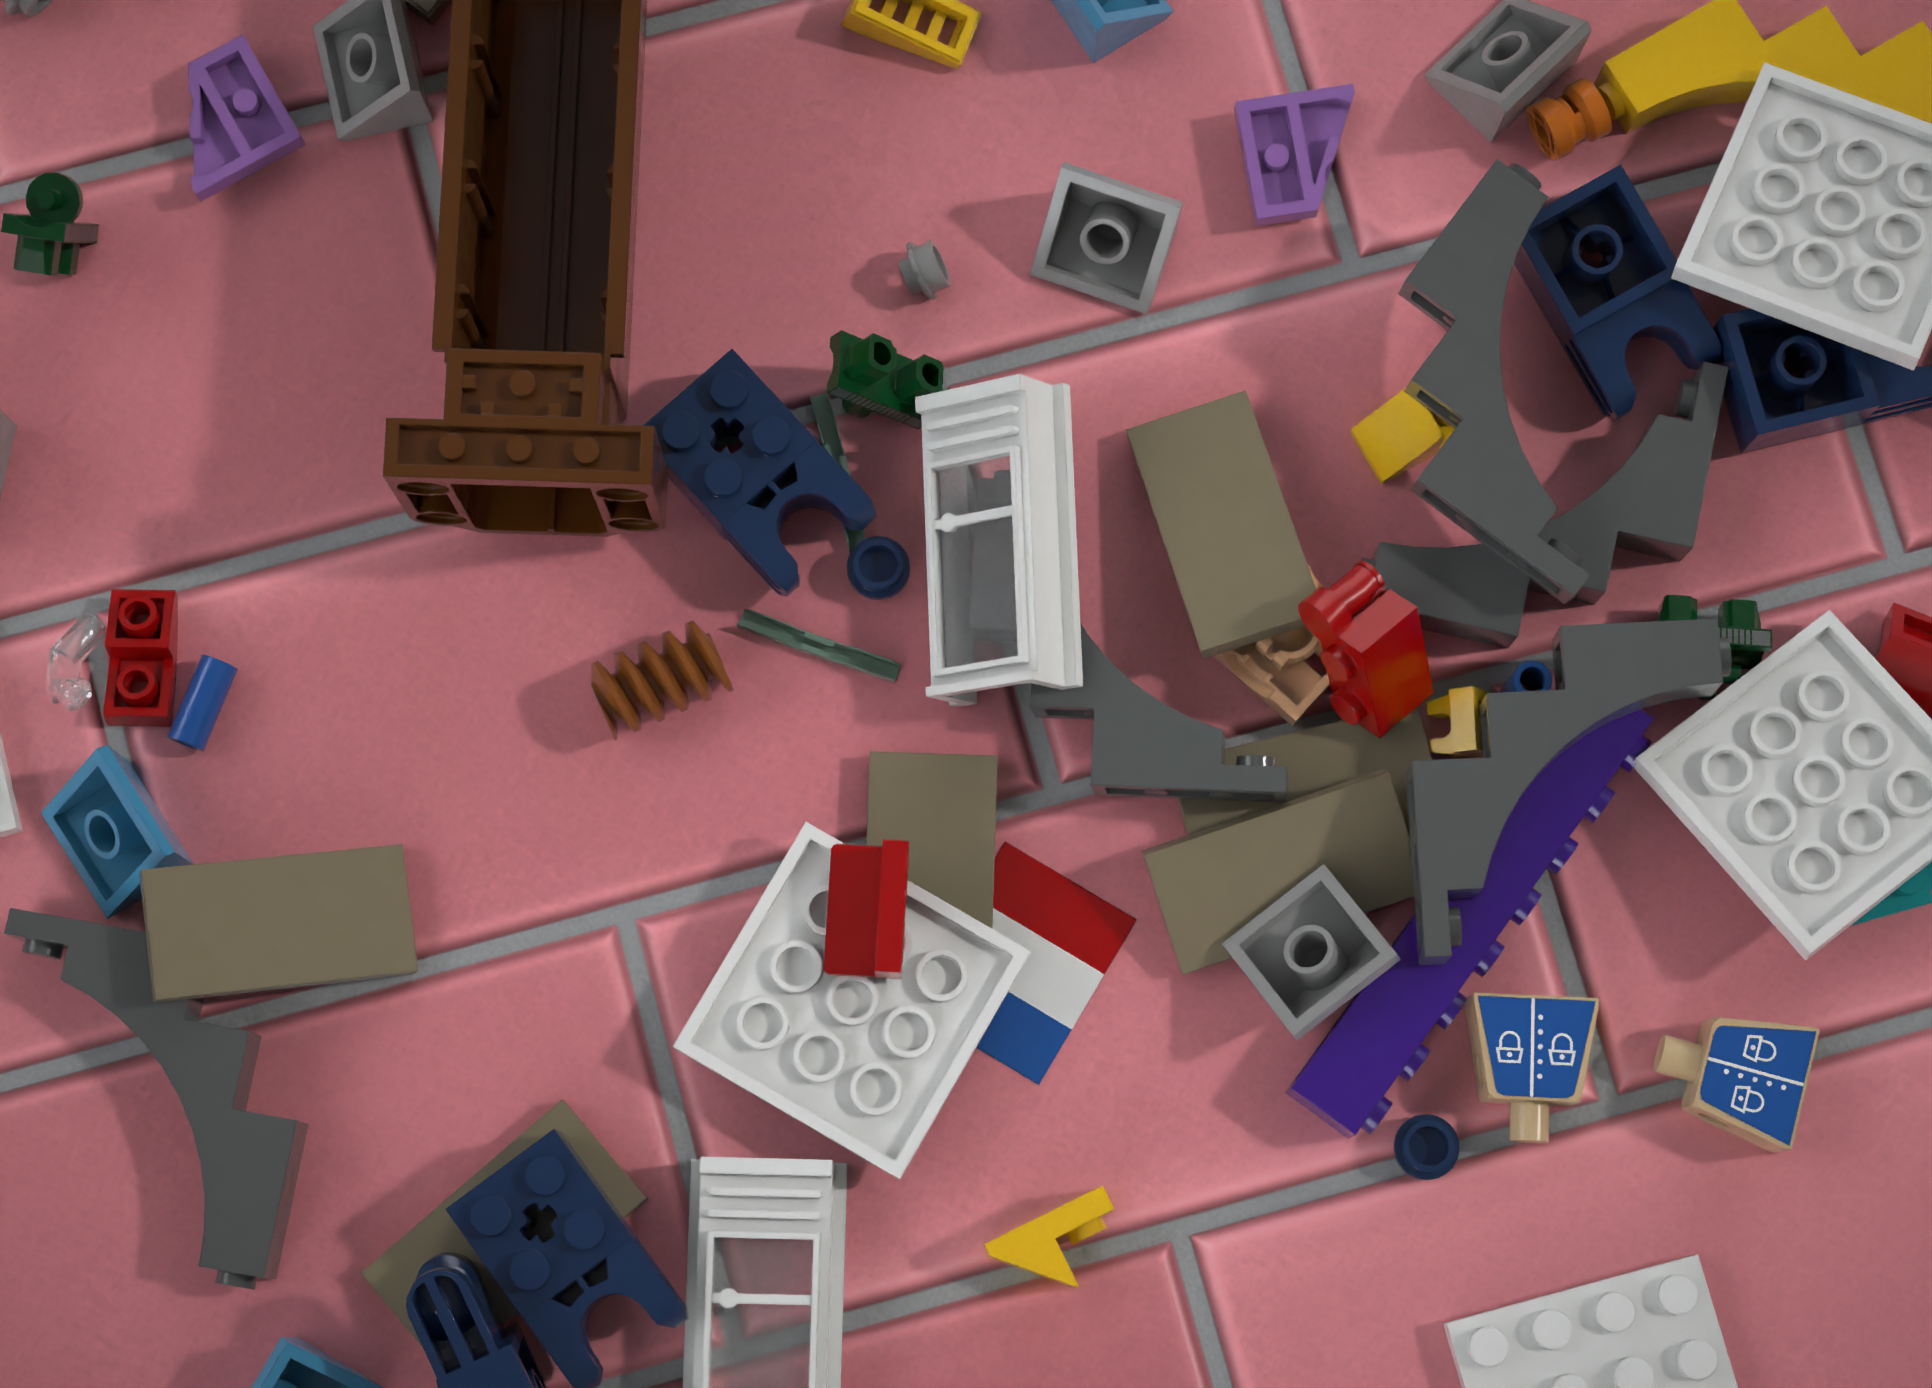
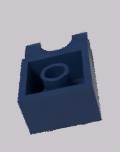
M1621 164L1543 207L1532 222L1514 262L1594 402L1603 415L1613 420L1621 418L1632 410L1637 394L1625 363L1626 346L1630 340L1641 336L1655 337L1671 347L1687 368L1698 370L1703 362L1719 363L1722 348L1713 327L1689 286L1671 279L1677 259ZM1583 246L1588 254L1595 253L1596 251L1602 254L1603 260L1597 268L1587 265L1582 261L1580 255L1583 251L1580 247Z
M1753 309L1722 315L1713 327L1722 346L1721 360L1717 365L1728 367L1723 395L1741 454L1932 407V365L1916 366L1913 371ZM1787 363L1789 371L1798 369L1801 378L1791 376L1785 370L1783 364Z
M733 349L728 351L643 425L655 426L667 464L668 478L719 534L732 544L779 595L789 596L800 586L798 564L779 538L782 525L790 515L800 509L817 508L832 514L850 530L865 529L877 518L872 500ZM728 436L739 438L741 448L736 452L731 453L727 447L720 453L717 452L719 448L717 442L722 438Z
M556 1129L543 1136L445 1209L573 1388H597L601 1384L603 1367L593 1352L587 1337L589 1315L591 1310L601 1300L610 1295L630 1297L638 1302L658 1325L677 1328L689 1318L687 1307L643 1247L638 1240L639 1238L566 1137ZM537 1208L545 1213L552 1208L558 1216L550 1224L555 1235L546 1242L543 1236L536 1235L532 1239L528 1232V1228L533 1223L530 1215Z
M444 1252L427 1260L421 1266L407 1295L406 1309L413 1328L437 1377L438 1388H548L518 1322L506 1328L504 1327L474 1263L465 1255L454 1252Z

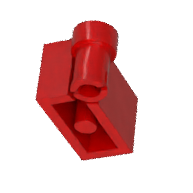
M1358 561L1351 570L1329 588L1318 587L1298 605V612L1305 626L1320 640L1322 647L1320 657L1327 670L1332 692L1330 702L1335 712L1346 723L1350 725L1358 723L1378 738H1381L1430 697L1434 690L1418 607L1391 589L1386 592V588L1383 587L1385 582L1380 573L1368 562Z

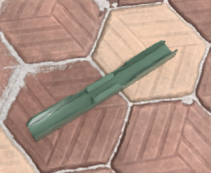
M826 389L825 394L814 397L810 396V401L823 447L850 475L834 412ZM843 525L849 553H851L859 542L866 539L864 529L850 530Z
M744 609L742 618L737 623L739 628L893 683L896 682L901 664L894 660L804 631L754 610Z

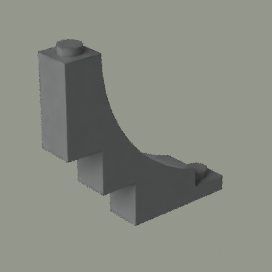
M1497 159L1406 278L1398 293L1448 330L1413 376L1404 392L1455 429L1410 490L1565 604L1577 594L1590 575L1579 567L1582 559L1569 546L1554 538H1551L1546 543L1538 537L1558 508L1538 481L1522 451L1510 419L1503 388L1500 361L1501 316L1508 280L1522 242L1549 196L1539 190L1542 187L1540 181L1527 169L1517 164H1510L1508 167Z
M1703 362L1690 380L1682 379L1675 400L1674 415L1683 417V419L1658 414L1622 468L1599 490L1573 509L1549 521L1540 532L1538 537L1546 543L1551 538H1554L1574 550L1582 559L1579 567L1590 575L1577 594L1570 600L1595 605L1604 595L1607 589L1615 547L1681 561L1692 550L1728 367ZM1380 542L1372 556V560L1367 558H1361L1360 560L1368 562L1380 573L1385 582L1383 587L1386 588V592L1391 589L1418 607L1421 628L1423 630L1503 648H1509L1518 637L1527 590L1551 595L1484 544L1444 548L1412 547Z
M1010 470L996 472L995 479L979 478L977 512L1012 505ZM1012 516L976 523L970 628L977 641L1017 642ZM1082 624L1083 687L1059 690L1031 683L1030 707L1036 718L1094 720L1090 785L1095 795L1278 803L1288 801L1289 777L1287 767L1275 766V758L1263 755L1237 756L1236 765H1225L1226 739L1222 729L1184 715L1160 702L1137 686L1104 655L1087 634Z
M1718 619L1560 626L1552 639L1556 690L1486 693L1479 706L1483 758L1411 762L1406 772L1419 965L1446 964L1452 956L1451 947H1461L1462 924L1459 907H1449L1448 899H1467L1478 896L1483 889L1491 856L1505 822L1529 785L1557 756L1587 734L1617 718L1645 707L1678 699L1712 696L1723 683V677L1730 676L1732 663L1730 642L1727 637L1719 638Z
M10 908L4 934L24 941L22 952L31 955L61 959L63 948L67 949L61 980L88 994L119 1017L146 1045L162 1066L176 1090L192 1127L201 1162L204 1188V1234L199 1267L218 1270L215 1283L255 1290L257 1277L276 1279L309 1124L298 1120L246 1111L262 1036L248 1030L199 1022L204 997L153 1003L146 932Z

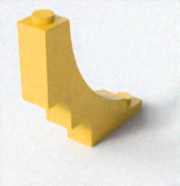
M1712 0L1605 61L1594 82L1607 105L1611 120L1617 119L1626 134L1654 120L1684 110L1714 104L1747 102L1764 63L1932 124V33L1922 20L1860 56L1827 5L1764 41L1737 0Z

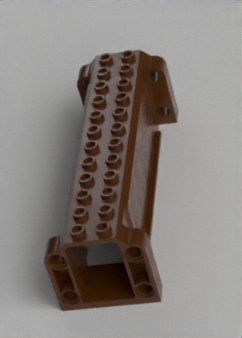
M452 0L432 333L433 352H445L443 419L386 418L383 478L409 518L414 521L430 525L453 526L480 533L602 537L626 532L658 531L666 526L668 468L655 426L621 425L627 418L647 0Z

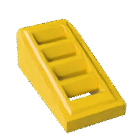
M850 0L840 25L865 37L959 69L983 12L958 0H884L880 12L869 8L872 0ZM899 1L910 4L902 23L892 19ZM923 9L933 13L925 34L915 30ZM946 18L957 21L948 45L937 41Z

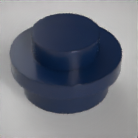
M882 536L870 537L859 542L851 551L847 561V575L852 587L859 594L873 600H884L895 596L905 587L910 575V562L906 551L898 542Z
M1422 1114L1408 1119L1400 1126L1394 1138L1393 1150L1398 1165L1405 1173L1416 1179L1433 1180L1444 1176L1454 1167L1459 1156V1140L1455 1130L1447 1121L1435 1115Z

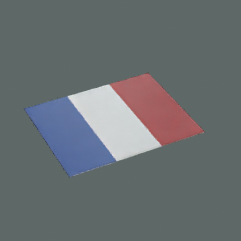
M1006 841L994 861L992 929L1027 948L1031 953L977 1048L1039 1085L1137 919Z

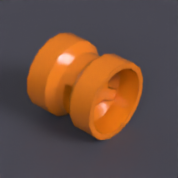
M1581 78L1566 86L1562 96L1556 99L1544 97L1528 105L1526 109L1527 121L1532 135L1542 152L1552 161H1557L1571 154L1577 143L1583 140L1594 142L1610 134L1612 130V121L1607 105L1599 90L1587 78Z

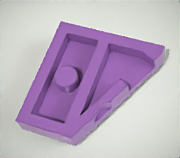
M243 34L188 63L189 93L192 96V112L189 115L190 139L193 143L194 175H191V187L200 202L306 145Z
M1353 84L1235 102L1234 114L1255 227L1315 218L1317 216L1355 93Z

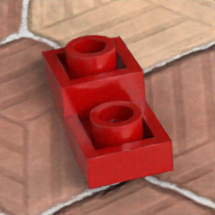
M111 589L104 646L110 657L103 717L108 726L172 727L178 642V598L175 590Z

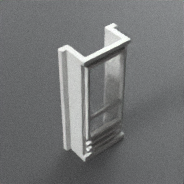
M1016 374L915 397L916 413L921 414L931 670V686L926 687V697L948 701L949 706L960 707L977 704V691L1011 685L1033 683L1059 690L1083 687L1070 385L1065 383L1050 385L1022 374Z
M700 1157V1159H691L686 1307L689 1318L685 1321L683 1388H841L847 1163H834L833 1160L737 1157Z

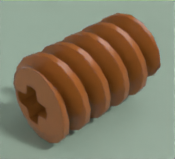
M694 621L685 623L686 643L684 644L670 630L662 633V653L660 654L647 641L638 643L639 663L637 664L623 651L614 653L615 673L613 674L599 661L591 663V686L615 740L618 739L617 720L622 719L634 732L641 730V710L644 708L658 722L664 720L665 699L669 698L681 712L688 710V690L691 688L705 702L711 700V680L714 678L729 692L733 690L726 669L710 634H706Z

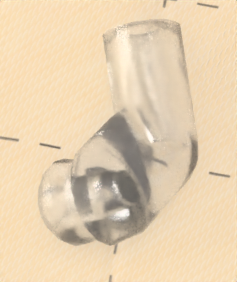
M85 613L52 646L49 652L45 691L54 704L60 702L69 711L81 709L92 695L91 684L86 679L80 678L81 665L106 638L107 628L92 614Z

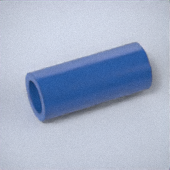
M201 655L167 738L203 752L238 669L219 659Z
M1526 661L1518 666L1507 679L1500 692L1526 691L1521 684L1525 685L1530 691L1550 690L1552 686L1551 672L1541 662Z

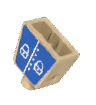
M1475 992L1467 997L1465 1012L1479 1100L1484 1103L1510 1104L1509 1141L1549 1143V1106H1572L1581 1101L1599 1009V998Z
M1713 1017L1701 1023L1696 1043L1663 1034L1656 1050L1653 1071L1686 1081L1681 1102V1110L1767 1151L1774 1153L1792 1150L1820 1029L1810 1026Z

